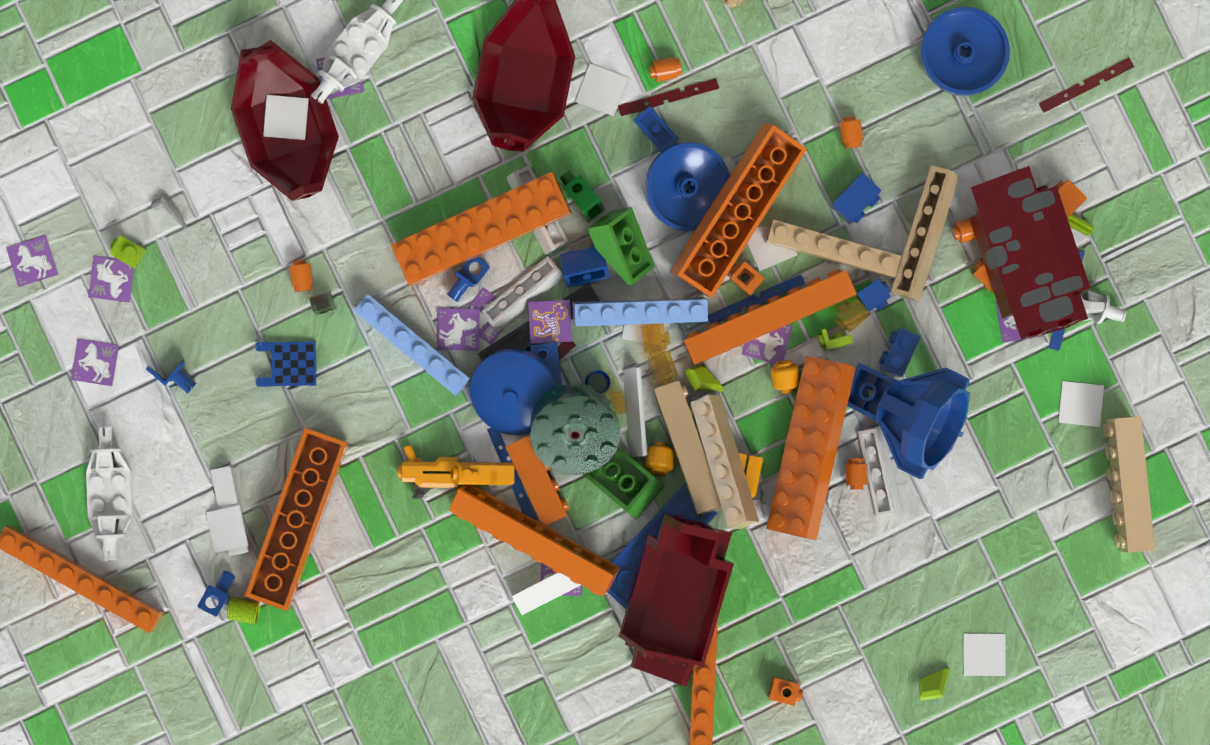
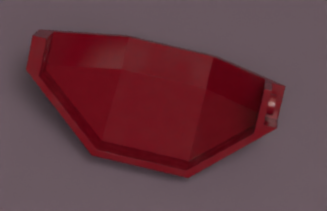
M514 0L483 40L472 100L492 146L508 151L524 152L564 117L575 62V53L556 0Z
M269 40L257 48L241 50L231 111L250 167L291 201L309 198L322 191L339 135L327 100L325 99L324 103L321 104L318 102V98L315 100L311 96L321 84L320 79L276 43ZM267 95L308 98L305 140L263 136Z

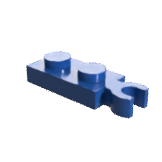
M651 106L633 120L660 152L674 145L679 140Z

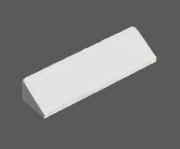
M530 165L507 176L511 189L537 179ZM558 221L534 231L545 255L569 244Z
M547 256L482 310L481 314L497 332H500L528 308V302H536L561 281L564 275Z
M640 367L625 369L623 373L630 457L646 456L647 445Z
M881 427L857 431L862 456L865 458V464H868V483L876 517L902 512L888 444Z
M233 466L210 470L218 509L240 505L241 509ZM249 542L246 547L228 550V557L251 552Z
M555 573L512 595V598L521 615L581 584L572 582L570 578L561 573Z

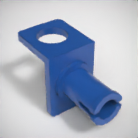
M479 257L466 262L460 271H456L455 275H457L458 280L450 291L447 292V295L458 302L468 287L477 286L490 268V265ZM473 262L479 263L482 267L478 275H473L469 271V266Z
M184 360L166 380L149 365L146 368L164 386L169 381H173L186 394L197 384L182 372L181 367L185 364Z
M223 571L215 587L208 585L198 604V608L217 617L223 605H227L229 602L227 591L235 576L230 572ZM211 597L218 600V606L215 608L207 607L205 604L206 599Z

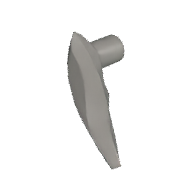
M161 193L160 199L151 203L154 211L164 207L181 226L187 228L182 216L167 195Z

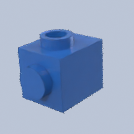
M877 279L855 296L867 313L874 308L879 311L889 304L887 299L891 297L889 294L891 289L885 281L881 282Z

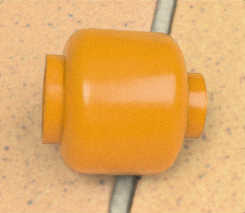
M792 360L775 362V366L770 370L773 388L781 390L782 394L794 392V388L798 387L800 383L798 365L792 363Z
M655 442V445L650 446L647 449L645 467L650 470V474L665 476L668 472L672 471L675 458L674 450L668 447V444L665 442Z

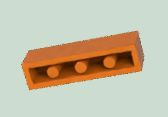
M527 436L506 446L505 448L514 463L515 469L541 523L547 526L568 516L566 511L570 510L565 498L560 499L557 493L560 487L556 479H550L547 471L551 469L546 458L541 459L537 452L541 448L536 438L531 439L530 436Z

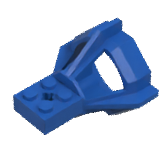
M858 363L847 407L876 420L881 427L897 468L918 479H923L928 469L934 470L950 453L957 438H962L964 432L961 430L967 419L970 392L966 391L970 379L951 369L942 368L903 380H895L864 364ZM869 389L874 391L871 397L868 394Z

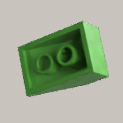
M632 207L612 210L587 228L596 250L628 285H633L655 267Z
M612 441L607 444L582 474L636 520L665 487L657 478Z

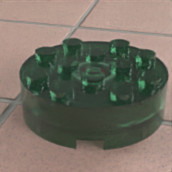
M567 384L551 389L538 400L531 414L530 438L532 448L543 464L560 473L579 475L599 469L613 457L619 445L620 429L618 412L615 405L605 393L589 385L581 384V387H567Z

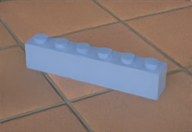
M369 294L353 310L455 396H458L471 381L468 376Z
M704 297L572 302L574 326L708 322V299Z

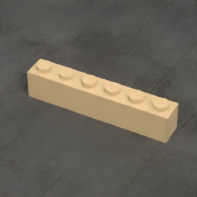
M935 166L930 168L891 290L892 293L901 298L920 302L959 176L952 170Z
M774 219L766 240L767 244L889 279L896 277L901 260L900 255Z
M678 380L655 388L654 395L697 516L721 509V503L706 453L700 441V433L693 421L695 418L692 407L688 406L685 399L689 397L685 385L681 386Z
M707 395L690 402L727 527L742 529L759 522L722 397Z

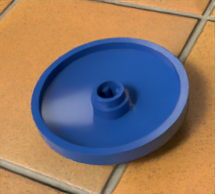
M959 7L942 13L930 24L923 36L920 53L923 68L929 79L937 87L953 95L971 96L988 90L1002 77L1009 62L1010 46L1005 30L993 16L977 8Z
M691 142L674 144L660 152L647 171L645 196L648 206L654 216L666 226L681 231H695L730 177L729 170L719 154L705 145Z
M504 349L487 356L476 368L470 383V398L476 413L489 427L508 435H525L540 429L551 418L558 402V386L553 372L539 357L520 349Z

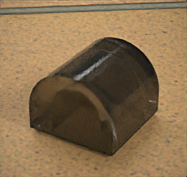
M331 291L310 297L312 310L317 316L337 309Z

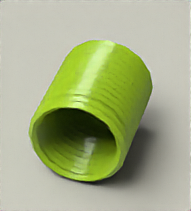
M231 597L227 610V619L255 625L260 612V601L255 602V600Z

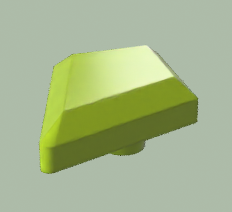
M703 365L685 371L689 383L695 391L720 393L724 391L723 386Z
M949 667L918 679L920 700L943 697L950 674Z

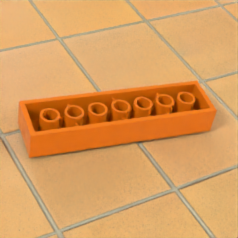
M763 123L669 272L701 294L713 298L807 148L775 125Z
M550 172L391 244V247L408 285L414 286L571 215L572 211L555 173Z
M810 356L805 357L766 529L817 540L856 367Z
M304 428L245 597L285 611L291 609L349 442Z

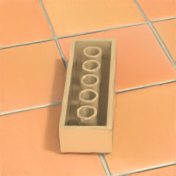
M1141 416L1106 419V424H1103V434L1108 440L1105 454L1106 458L1110 459V468H1108L1107 474L1108 480L1112 481L1113 490H1110L1111 503H1114L1115 512L1112 513L1113 525L1117 526V534L1114 535L1116 548L1119 547V551L1127 553L1155 550Z

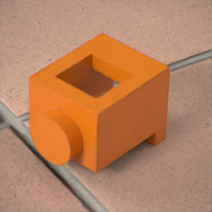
M745 261L742 265L737 263L729 272L732 274L730 280L748 296L765 279ZM747 274L749 276V280L747 282H743L741 280V275Z
M773 676L768 699L795 706L796 702L801 701L803 689H799L800 684L797 682ZM784 689H790L791 694L789 696H784Z

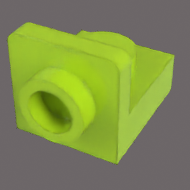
M120 235L119 238H114L109 247L111 249L110 254L134 269L137 268L147 251L123 235Z
M826 328L821 329V334L817 335L820 347H825L826 351L853 343L851 334L845 336L844 332L832 335L833 340H829Z

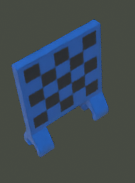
M316 341L257 342L255 344L256 351L258 352L271 351L272 377H258L256 379L258 387L316 386Z

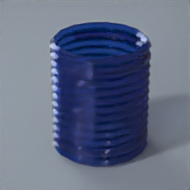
M601 370L591 372L585 380L586 389L594 395L605 393L611 384L608 374ZM599 373L606 378L607 385L604 391L595 392L590 388L588 381L591 375Z

